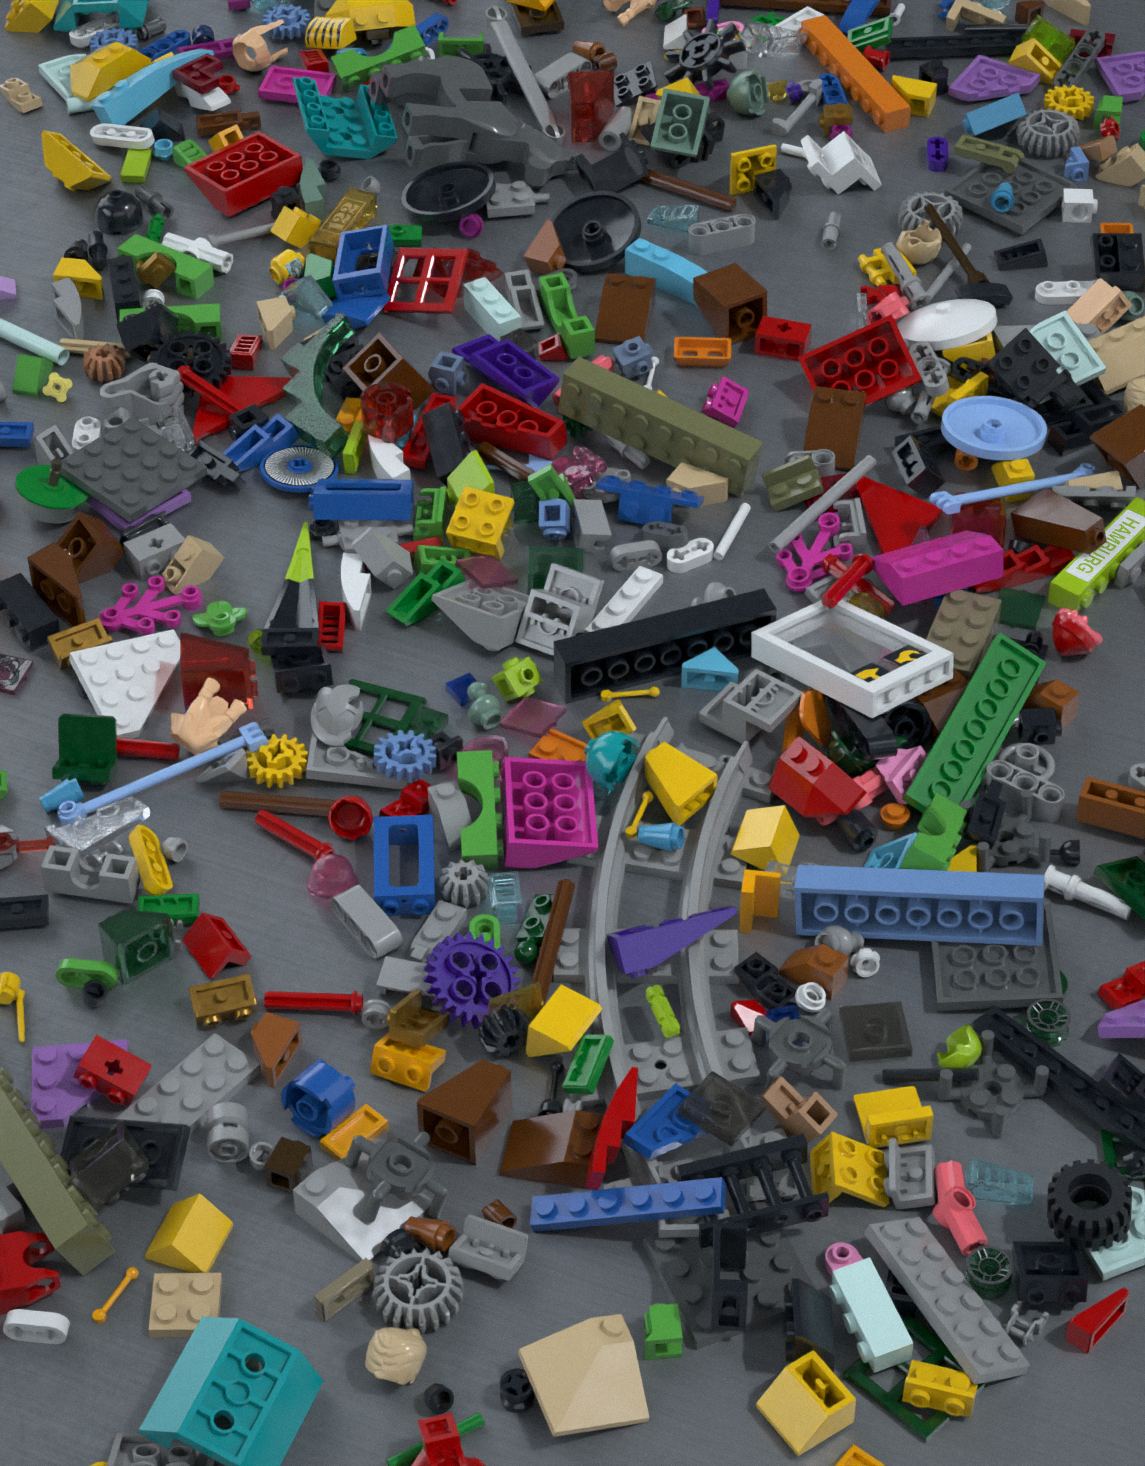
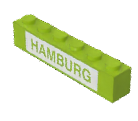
M1136 497L1105 528L1106 543L1090 555L1080 552L1050 582L1048 603L1059 608L1070 609V611L1077 610L1079 613L1083 608L1090 606L1093 598L1098 593L1104 592L1107 584L1116 578L1119 565L1145 541V500Z

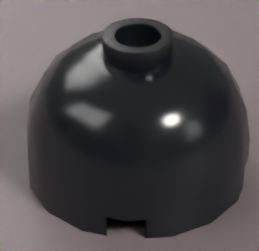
M112 190L99 199L95 207L96 226L101 232L108 235H113V231H120L121 235H127L135 232L142 225L143 214L141 204L133 194L126 191Z
M912 699L880 714L895 736L907 738L908 743L904 744L900 749L923 746L929 737L932 725L931 720L928 718V712L920 703Z

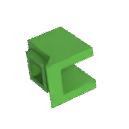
M1103 95V100H1099L1098 109L1095 110L1093 130H1100V124L1104 122V119L1111 117L1120 126L1123 97Z
M657 1303L649 1306V1313H644L646 1337L644 1341V1361L682 1357L681 1342H683L678 1303Z

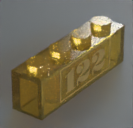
M350 187L346 194L340 198L335 208L331 209L325 221L320 223L314 235L310 236L308 240L310 254L312 253L331 260L335 266L341 232L368 227L378 213L377 194Z

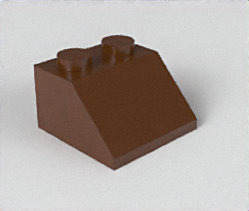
M80 511L56 543L62 549L68 550L72 555L73 566L79 584L111 572L125 553L124 548L104 521Z

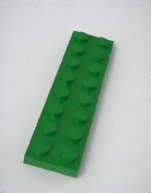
M998 632L902 800L922 813L925 812L936 793L959 806L961 801H970L986 773L988 764L994 759L1047 662L1001 632Z

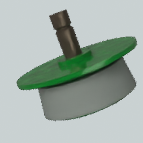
M52 459L51 465H35L25 468L17 474L15 479L16 490L22 496L20 500L21 509L31 518L41 522L65 523L73 520L78 514V506L84 504L90 495L60 474L62 467L60 459Z

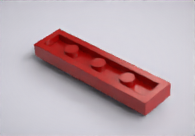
M432 393L422 414L448 402L456 409L457 397ZM421 414L403 449V463L406 466L425 469L432 455Z

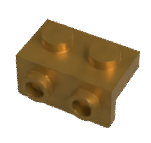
M99 618L47 637V643L60 669L66 667L73 668L69 661L70 652L106 645L114 641L111 635L107 636Z
M250 973L188 987L196 1025L204 1024V1027H212L221 1024L223 1019L234 1017L235 1020H244L252 1017L254 1012H258V1003L254 995Z
M415 989L389 1010L386 1024L389 1026L388 1038L405 1042L409 1047H423L449 1025V1014H440L439 1011L421 1007L422 991Z

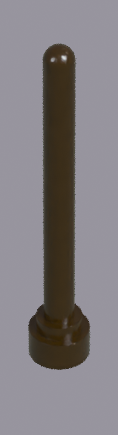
M931 203L925 204L924 211L934 226L938 228L942 238L967 274V284L989 282L984 273L975 270Z

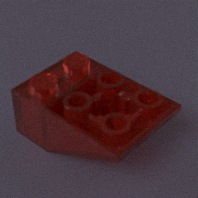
M467 248L468 256L457 298L464 297L463 284L483 277L492 282L503 276L504 272L498 269L493 261L482 258L478 251ZM418 259L413 277H421L425 259ZM436 259L431 277H451L455 259ZM429 284L428 287L445 298L448 285Z
M959 492V493H955V495H960V494H965V493H964V492ZM996 498L961 505L959 513L949 514V535L966 530L984 533L992 536L1001 548H1004L1007 516L1003 499Z

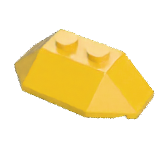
M336 0L325 15V17L352 18L356 35L369 30L388 29L392 31L405 29L412 25L416 26L413 4L408 0Z
M119 42L102 46L70 66L72 95L89 102L112 88L118 81L126 79L148 66L152 61L149 57Z
M42 131L45 166L52 172L53 177L65 183L64 186L72 191H77L78 189L89 191L112 182L113 177L62 134Z

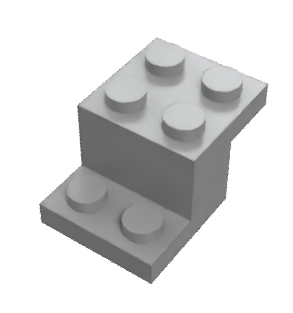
M552 563L544 589H531L515 642L554 656V641L576 636V633H585V629L592 622L605 580Z
M754 669L739 685L731 681L698 713V721L743 744L744 741L749 742L761 729L771 733L800 704L803 692L758 669Z

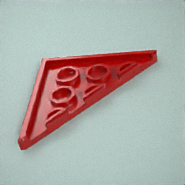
M228 376V381L221 382L222 388L219 390L244 407H249L253 404L261 407L267 403L271 405L284 398L286 393L293 389L302 388L303 380L302 378ZM201 396L191 437L193 445H196L201 438L209 434L213 436L228 428L230 423L228 413Z
M863 476L855 484L857 497L860 498L861 507L867 515L866 519L872 533L876 537V544L881 554L916 545L942 516V510L937 506Z

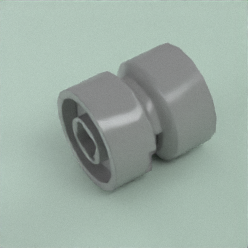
M222 1102L211 1107L207 1113L208 1156L212 1160L224 1164L242 1161L249 1153L248 1110L243 1105L234 1102Z

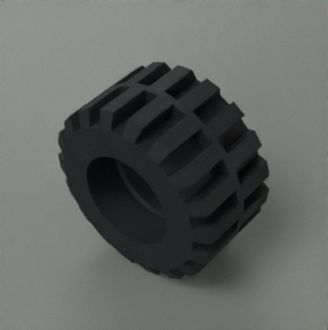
M1087 1159V1163H1081L1080 1160L1073 1161V1166L1070 1167L1066 1164L1061 1167V1173L1055 1172L1052 1176V1182H1049L1047 1217L1049 1227L1054 1229V1235L1057 1239L1064 1238L1065 1245L1069 1247L1073 1244L1077 1245V1250L1084 1251L1085 1247L1091 1248V1251H1099L1101 1246L1108 1249L1113 1246V1241L1119 1243L1123 1239V1233H1127L1130 1228L1132 1189L1128 1186L1129 1181L1126 1176H1120L1119 1169L1116 1167L1110 1169L1108 1168L1109 1163L1103 1161L1097 1164L1094 1163V1159ZM1081 1201H1095L1102 1204L1103 1207L1087 1210L1075 1204Z

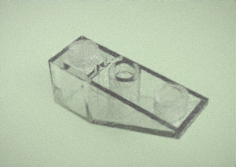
M747 20L739 38H741L746 46L744 51L746 54L769 58L800 54L808 34Z

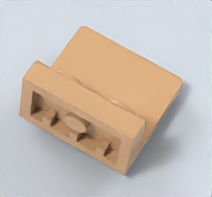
M1100 278L1066 312L1076 324H1095L1103 335L1132 304L1118 287L1114 286L1112 288Z

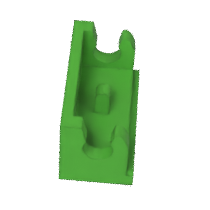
M439 32V57H458L460 48L465 49L473 56L483 53L485 46L484 33H479V38L444 37V32Z
M446 486L423 488L420 490L419 495L430 496L432 499L417 500L413 540L417 541L438 536L443 542L447 508Z

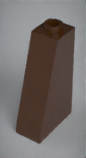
M1044 488L1011 512L1014 533L1017 537L1089 555L1107 542L1103 518L1047 488Z

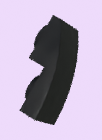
M971 283L958 286L955 290L959 299H977L988 301L994 305L1004 304L1009 306L1013 299L1008 287L1000 283Z
M755 952L734 967V972L746 988L777 1017L797 1003L795 999L797 990L778 977V968L758 952Z

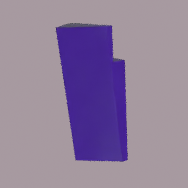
M490 334L452 348L454 355L464 357L465 366L518 400L537 409L560 381L559 377L509 339L499 342Z

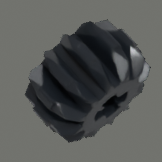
M504 1004L498 1010L492 1009V1013L483 1016L484 1022L477 1026L479 1041L494 1057L501 1054L507 1057L510 1052H517L519 1047L527 1045L526 1040L530 1019L516 1005L507 1007Z

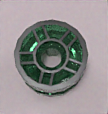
M1042 998L1029 1005L1025 1022L1027 1030L1051 1048L1059 1046L1063 1040L1067 1039L1071 1015L1065 1004L1052 998Z
M980 1246L972 1250L968 1255L964 1277L981 1299H998L1004 1296L1010 1289L1013 1272L1012 1259L1006 1251L998 1247Z

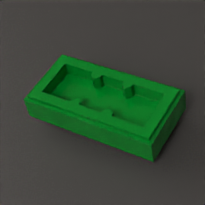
M388 225L394 247L422 246V225Z
M199 893L138 896V925H145L148 922H163V919H173L174 924H177L178 920H181L183 924L195 923L199 917Z
M583 1034L562 1085V1089L567 1094L594 1093L614 1043L610 1035Z

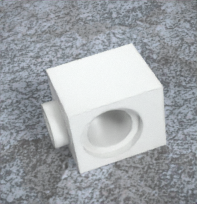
M1064 188L1061 206L1062 222L1091 223L1092 214L1097 213L1098 206L1097 199H1093V189Z

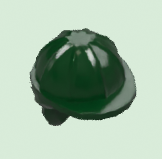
M834 729L831 731L834 739L828 746L827 758L834 762L849 777L861 776L869 769L876 767L875 764L880 759L866 761L849 736L840 737ZM895 736L898 749L908 743L907 738Z

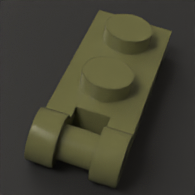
M964 134L954 146L955 155L962 156L965 159L980 161L987 165L1001 167L1008 174L1014 173L1024 159L1023 152L1018 149Z

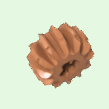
M108 343L103 346L97 344L96 348L90 347L88 352L84 353V372L87 377L91 378V381L99 380L101 384L104 381L112 382V379H120L126 369V359L123 350H120L117 345L110 346Z

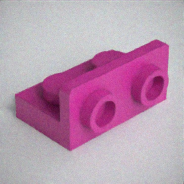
M723 376L717 384L713 382L706 394L709 398L704 402L701 412L710 418L712 416L720 422L735 428L740 420L749 390Z

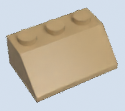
M1145 316L1088 341L1106 366L1105 373L1092 380L1107 395L1128 386V383L1133 379L1145 377Z

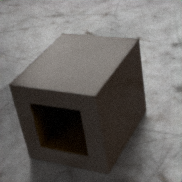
M281 1137L264 1165L267 1186L293 1194V1189L306 1179L313 1167L311 1146L299 1140Z

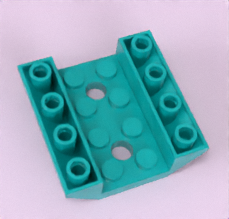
M62 0L53 27L54 30L70 32L71 30H76L81 14L88 15L93 12L111 14L118 11L120 28L138 29L143 27L150 0Z
M293 77L292 83L306 133L324 155L371 159L397 142L398 136L388 104L374 105L368 94L369 85L360 84L356 100L347 97L332 98L319 94L315 79Z
M202 1316L138 1433L168 1449L174 1439H177L225 1466H280L324 1381L300 1350L240 1318ZM245 1360H258L262 1365V1371L252 1372L248 1370L245 1366ZM216 1416L227 1417L231 1421L232 1428L228 1430L219 1429L214 1423V1418Z

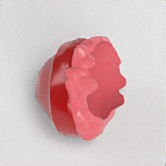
M1061 608L1057 612L1051 624L1052 642L1055 650L1060 655L1091 654L1102 643L1100 633L1088 626V617L1086 615L1079 616L1077 610L1070 611V609Z

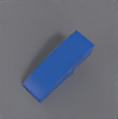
M277 413L262 428L254 424L222 454L233 460L240 469L238 472L260 465L266 454L281 447L292 445L300 437L294 426Z

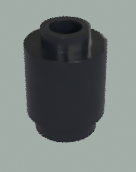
M853 808L848 815L837 816L838 830L854 849H868L874 845L878 830L861 810Z

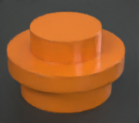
M890 803L881 809L880 818L886 828L900 830L908 823L910 812L902 804Z

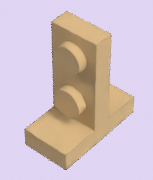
M955 0L946 16L945 29L953 32L960 19L976 25L1005 24L1006 15H1003L998 10L986 8L978 2Z

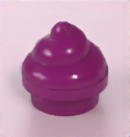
M471 213L462 217L460 230L466 237H477L483 231L484 223L479 215Z

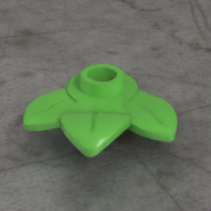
M218 600L207 606V612L194 614L192 620L198 627H209L214 635L224 636L231 634L235 630L236 622L247 616V609L245 607L232 608L229 602Z

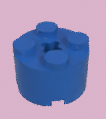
M317 1059L283 1088L281 1102L284 1110L290 1109L294 1115L291 1121L301 1131L313 1137H320L322 1134L328 1135L354 1111L356 1104L353 1093L355 1083L348 1075H341L324 1060Z

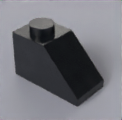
M781 169L754 175V196L773 220H778L790 201V191L792 190L790 178Z

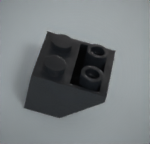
M1092 233L1095 277L1103 279L1112 288L1114 286L1118 287L1121 291H1141L1145 276L1142 233Z
M155 303L147 306L145 311L139 314L125 316L122 319L123 321L117 323L116 326L125 351L140 361L145 362L148 355H150V351H154V344L160 345V338L169 340L168 334H174L180 319L176 313L163 304Z
M792 1278L791 1292L784 1293L783 1332L786 1333L787 1340L785 1341V1362H794L814 1350L834 1373L835 1344L831 1298L799 1278Z

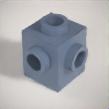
M640 336L626 340L621 345L612 348L615 363L621 373L626 374V379L630 380L653 369L651 359L654 357L653 350L649 343L644 344Z
M439 352L428 372L431 386L436 392L455 396L460 387H464L467 380V373L464 372V357Z

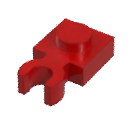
M878 285V289L861 286L859 304L870 305L872 303H879L893 292L902 297L900 286Z

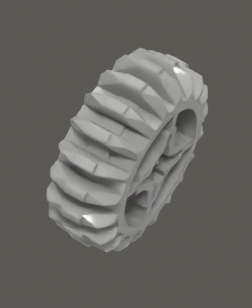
M1039 108L1038 111L1031 110L1030 114L1026 113V115L1020 118L1016 135L1018 145L1022 146V149L1025 151L1029 150V154L1035 153L1038 157L1043 155L1047 158L1048 156L1057 158L1058 155L1065 156L1066 152H1070V148L1076 147L1080 131L1078 121L1074 120L1072 115H1067L1066 112H1059L1058 109L1054 111L1049 108L1047 110Z
M925 191L924 194L915 193V196H908L907 200L902 201L900 210H898V223L902 232L915 230L925 220L930 222L929 227L932 230L936 229L924 211V205L931 203L952 235L954 236L959 233L963 224V211L958 201L953 200L952 196L945 197L944 193L936 194L935 191L933 193Z
M413 1247L410 1254L406 1255L401 1251L400 1258L388 1257L386 1261L387 1266L379 1267L378 1276H375L373 1281L374 1290L372 1294L378 1314H383L386 1324L393 1322L395 1328H402L403 1326L406 1329L419 1328L421 1333L424 1334L426 1327L431 1326L437 1331L439 1322L448 1325L450 1315H457L458 1305H462L463 1280H461L458 1267L453 1266L450 1257L443 1259L440 1250L430 1255L427 1247L423 1253H417Z

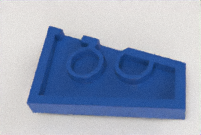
M675 1083L625 1133L622 1143L648 1160H651L725 1127L729 1117Z

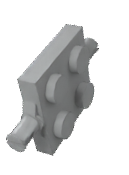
M515 181L509 184L496 183L494 195L481 208L487 212L488 218L535 214L536 203L550 202L549 192L535 194L531 190V186L523 181Z
M337 520L338 535L322 536V543L324 548L339 545L344 550V553L357 554L352 546V542L370 526L397 544L398 536L413 535L414 530L412 523L396 526L392 520Z

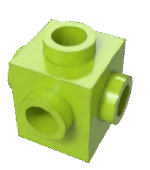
M515 656L502 664L504 669L491 677L505 702L520 696L522 699L528 697L536 691L534 686L543 681L537 665L529 656L519 660Z

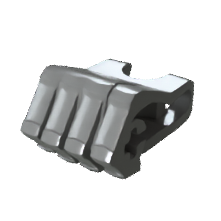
M148 363L125 378L104 384L100 388V400L108 407L120 406L117 411L106 415L104 419L105 431L109 432L132 417L136 420L148 418L149 425H154L158 422L163 424L165 429L177 424L184 413L183 403L185 400L179 371L158 365L157 363Z

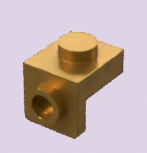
M851 104L823 105V114H819L818 124L819 128H823L824 136H829L830 125H853Z
M155 252L145 263L141 260L136 263L139 279L156 289L176 270L175 264L158 252Z

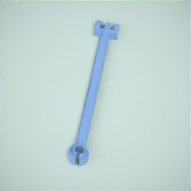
M1081 463L1080 467L1070 474L955 496L950 495L946 491L931 494L929 501L946 514H954L960 512L961 505L1043 490L1044 488L1048 489L1052 488V486H1063L1069 479L1095 475L1097 471H1095L1096 467L1092 464Z
M252 722L238 728L241 735L238 738L85 803H75L70 800L63 802L58 810L59 820L65 827H74L81 823L83 818L87 817V814L246 746L253 753L259 750L261 745H268L269 741L264 736L258 723Z

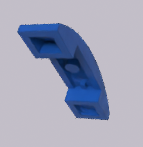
M852 0L838 29L848 37V30L867 24L868 17L881 0Z

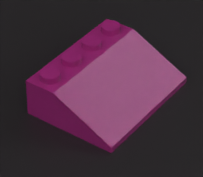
M967 530L871 557L873 570L902 606L1003 577V549L990 535Z
M504 757L500 777L505 867L538 868L597 852L598 838L593 780L586 770L585 762Z

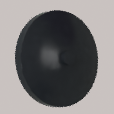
M469 161L451 162L426 170L412 179L404 188L401 200L405 213L414 220L427 223L446 222L469 215L484 206L494 195L496 183L492 171L483 164Z
M595 191L575 197L560 207L551 218L566 257L563 267L577 272H592L614 265L625 257V249L635 242L641 234V219L633 202L619 193L610 191Z

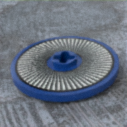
M288 445L266 454L260 463V473L264 481L274 488L297 493L311 492L312 487H316L318 479H336L338 477L339 463L334 455L322 448L310 445Z

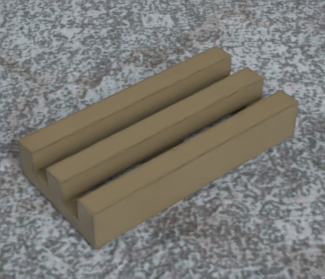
M364 1258L313 1295L316 1301L314 1303L317 1309L315 1311L316 1316L322 1322L327 1321L372 1288L375 1279L374 1265L367 1258Z

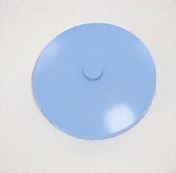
M974 396L955 401L944 410L941 431L951 445L967 454L990 460H1015L1031 456L1043 447L1047 426L1041 415L1020 402L995 396Z

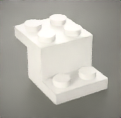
M844 131L823 148L809 135L800 140L804 149L802 154L809 162L807 164L808 169L814 176L819 175L821 177V181L827 189L830 190L832 188L839 195L858 179L864 186L868 184L874 191L882 186L872 159Z

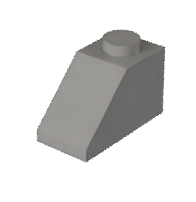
M370 526L352 542V546L372 574L394 590L413 574L410 552Z
M456 780L428 787L429 813L433 815V821L449 851L460 849L461 829L472 824L464 795Z

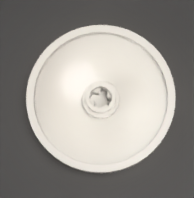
M955 299L919 308L902 318L897 327L907 348L910 349L913 344L918 342H928L933 350L936 351L963 346L984 337L997 325V315L995 307L986 301Z

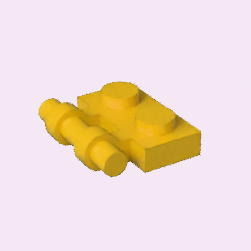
M897 247L912 274L916 276L917 271ZM881 248L874 249L872 257L867 258L865 254L858 257L860 269L869 275V280L874 286L887 285L885 280L889 279L894 285L901 284L882 254Z

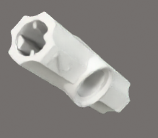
M169 232L163 238L162 245L211 264L213 270L225 274L231 270L233 254L213 248L210 242L204 238L199 237L193 241Z

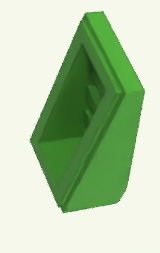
M191 139L173 147L174 162L182 168L207 156Z
M418 545L413 558L416 576L420 572L427 575L441 559L460 569L462 573L472 572L474 569L470 550L464 548Z

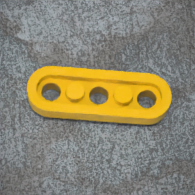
M137 825L129 834V841L134 857H137L143 888L150 895H165L173 887V883L159 839L148 827Z

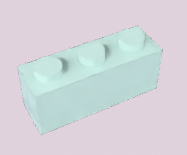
M486 277L463 284L464 308L487 334H490L499 342L506 339L513 343L522 340L521 316Z
M869 1257L834 1270L832 1272V1285L829 1286V1293L835 1305L840 1304L844 1312L843 1321L849 1334L854 1333L859 1342L857 1343V1349L864 1363L869 1362L873 1372L876 1373L912 1359L913 1341L871 1258Z

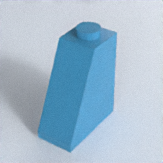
M1019 92L964 114L962 124L965 132L970 133L973 137L1026 115Z

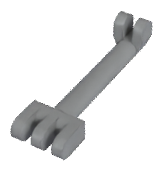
M821 79L813 80L808 86V96L786 121L781 118H774L772 120L773 134L778 136L786 135L810 106L817 107L822 101Z

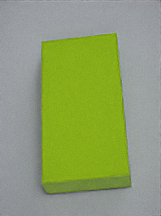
M128 149L120 174L121 182L145 183L152 159V149Z
M362 421L354 422L343 451L345 474L354 475L356 473L367 443L365 423Z

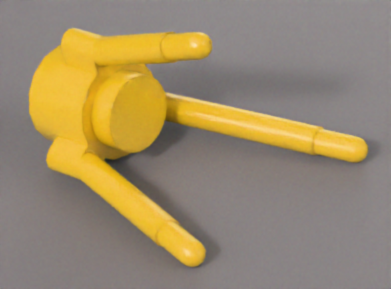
M11 972L0 973V1004L8 1005L14 1000L16 1001L19 1042L23 1043L25 1041L23 1004L25 991L20 989L21 979L18 975Z

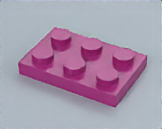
M271 66L258 89V96L270 101L278 100L293 104L298 103L292 83L293 77L315 79L319 94L330 96L337 82L336 73Z

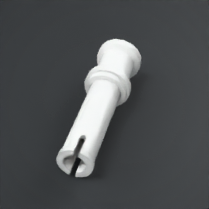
M1050 865L1045 873L1044 891L1048 889L1061 894L1067 901H1072L1073 899L1082 901L1124 920H1127L1131 914L1132 908L1118 896L1082 882L1078 875H1067L1057 871L1053 865Z

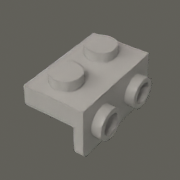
M896 1138L889 1139V1151L884 1152L885 1166L887 1171H889V1177L884 1178L886 1196L892 1197L897 1210L935 1205V1152L932 1144L899 1148Z
M469 1214L465 1218L463 1234L450 1247L448 1258L450 1257L451 1261L459 1263L464 1268H474L488 1273L495 1279L509 1281L524 1264L529 1236L526 1233Z

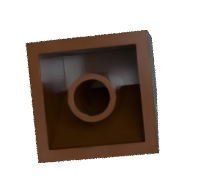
M737 263L693 278V299L717 338H730L732 346L755 337L762 317L767 316V290Z
M380 333L343 367L345 372L362 391L371 398L397 404H411L412 407L417 408L435 391L414 366Z
M1140 404L1089 437L1104 461L1119 471L1120 474L1139 489L1145 485V406Z
M482 1059L420 1097L417 1101L419 1133L427 1132L430 1135L428 1146L476 1166L512 1112L511 1070L506 1069L500 1064H493Z

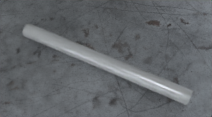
M870 455L861 460L769 543L771 551L779 553L876 466V460Z

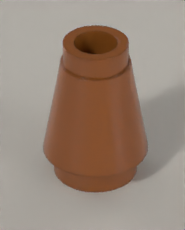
M578 40L573 45V52L591 61L592 64H594V57L606 53L605 47L600 42Z
M411 1216L406 1221L404 1227L410 1233L412 1239L434 1252L439 1250L440 1252H448L456 1237L455 1227L450 1226V1223L444 1220Z

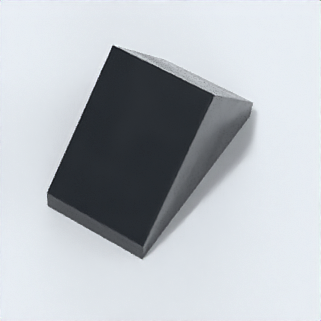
M156 108L139 126L152 130L155 139L154 143L160 139H168L172 142L185 141L182 124L159 108Z

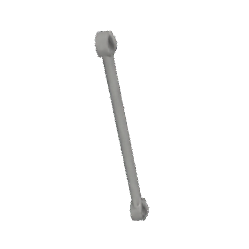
M499 6L488 7L484 16L485 25L492 28L542 129V133L561 146L565 140L566 130L556 122L507 23V11Z

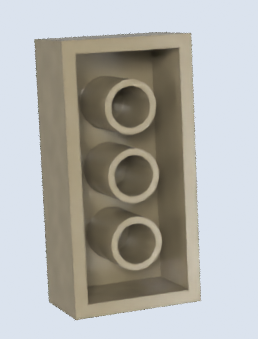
M956 590L945 594L926 640L954 653L953 669H956L969 682L989 648L993 635L996 633L999 625L1002 600Z

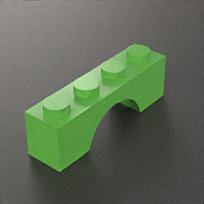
M412 25L394 32L392 45L386 52L380 55L363 56L350 49L332 56L331 60L333 71L336 73L337 79L344 91L349 88H356L360 84L371 80L372 72L382 73L384 65L403 64L416 61L419 56L426 58L427 56L425 44L416 26Z
M134 234L117 248L118 257L132 256L135 275H137L136 263L139 260L145 263L155 252H158L175 264L176 270L171 275L176 279L177 292L195 300L214 286L213 267L211 264L138 234Z
M561 272L539 277V302L556 333L561 335L569 357L574 359L595 354V330L587 315L578 317L572 300L571 288L564 274Z
M220 303L167 306L180 319L174 332L180 330L182 333L187 334L188 330L191 329L193 334H197L201 330L202 336L210 332L212 339L219 337L220 342L222 341ZM145 308L120 309V322L123 321L122 319L125 316L139 314L145 311Z
M492 750L457 752L458 786L462 793L474 798L482 808L478 819L470 826L461 829L462 860L468 863L474 859L475 864L483 865L484 869L498 868V857H504L503 839H497V831L502 830L501 813H495V805L501 804L500 787H494V779H499V761H493Z
M936 793L917 826L921 832H918L899 868L947 871L951 864L950 861L956 852L955 848L962 838L961 834L967 825L963 821L967 810Z

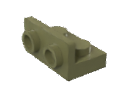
M810 455L762 473V479L768 488L771 506L775 512L824 493L820 473Z

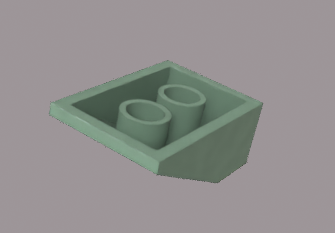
M664 88L650 149L697 158L707 120L710 97Z

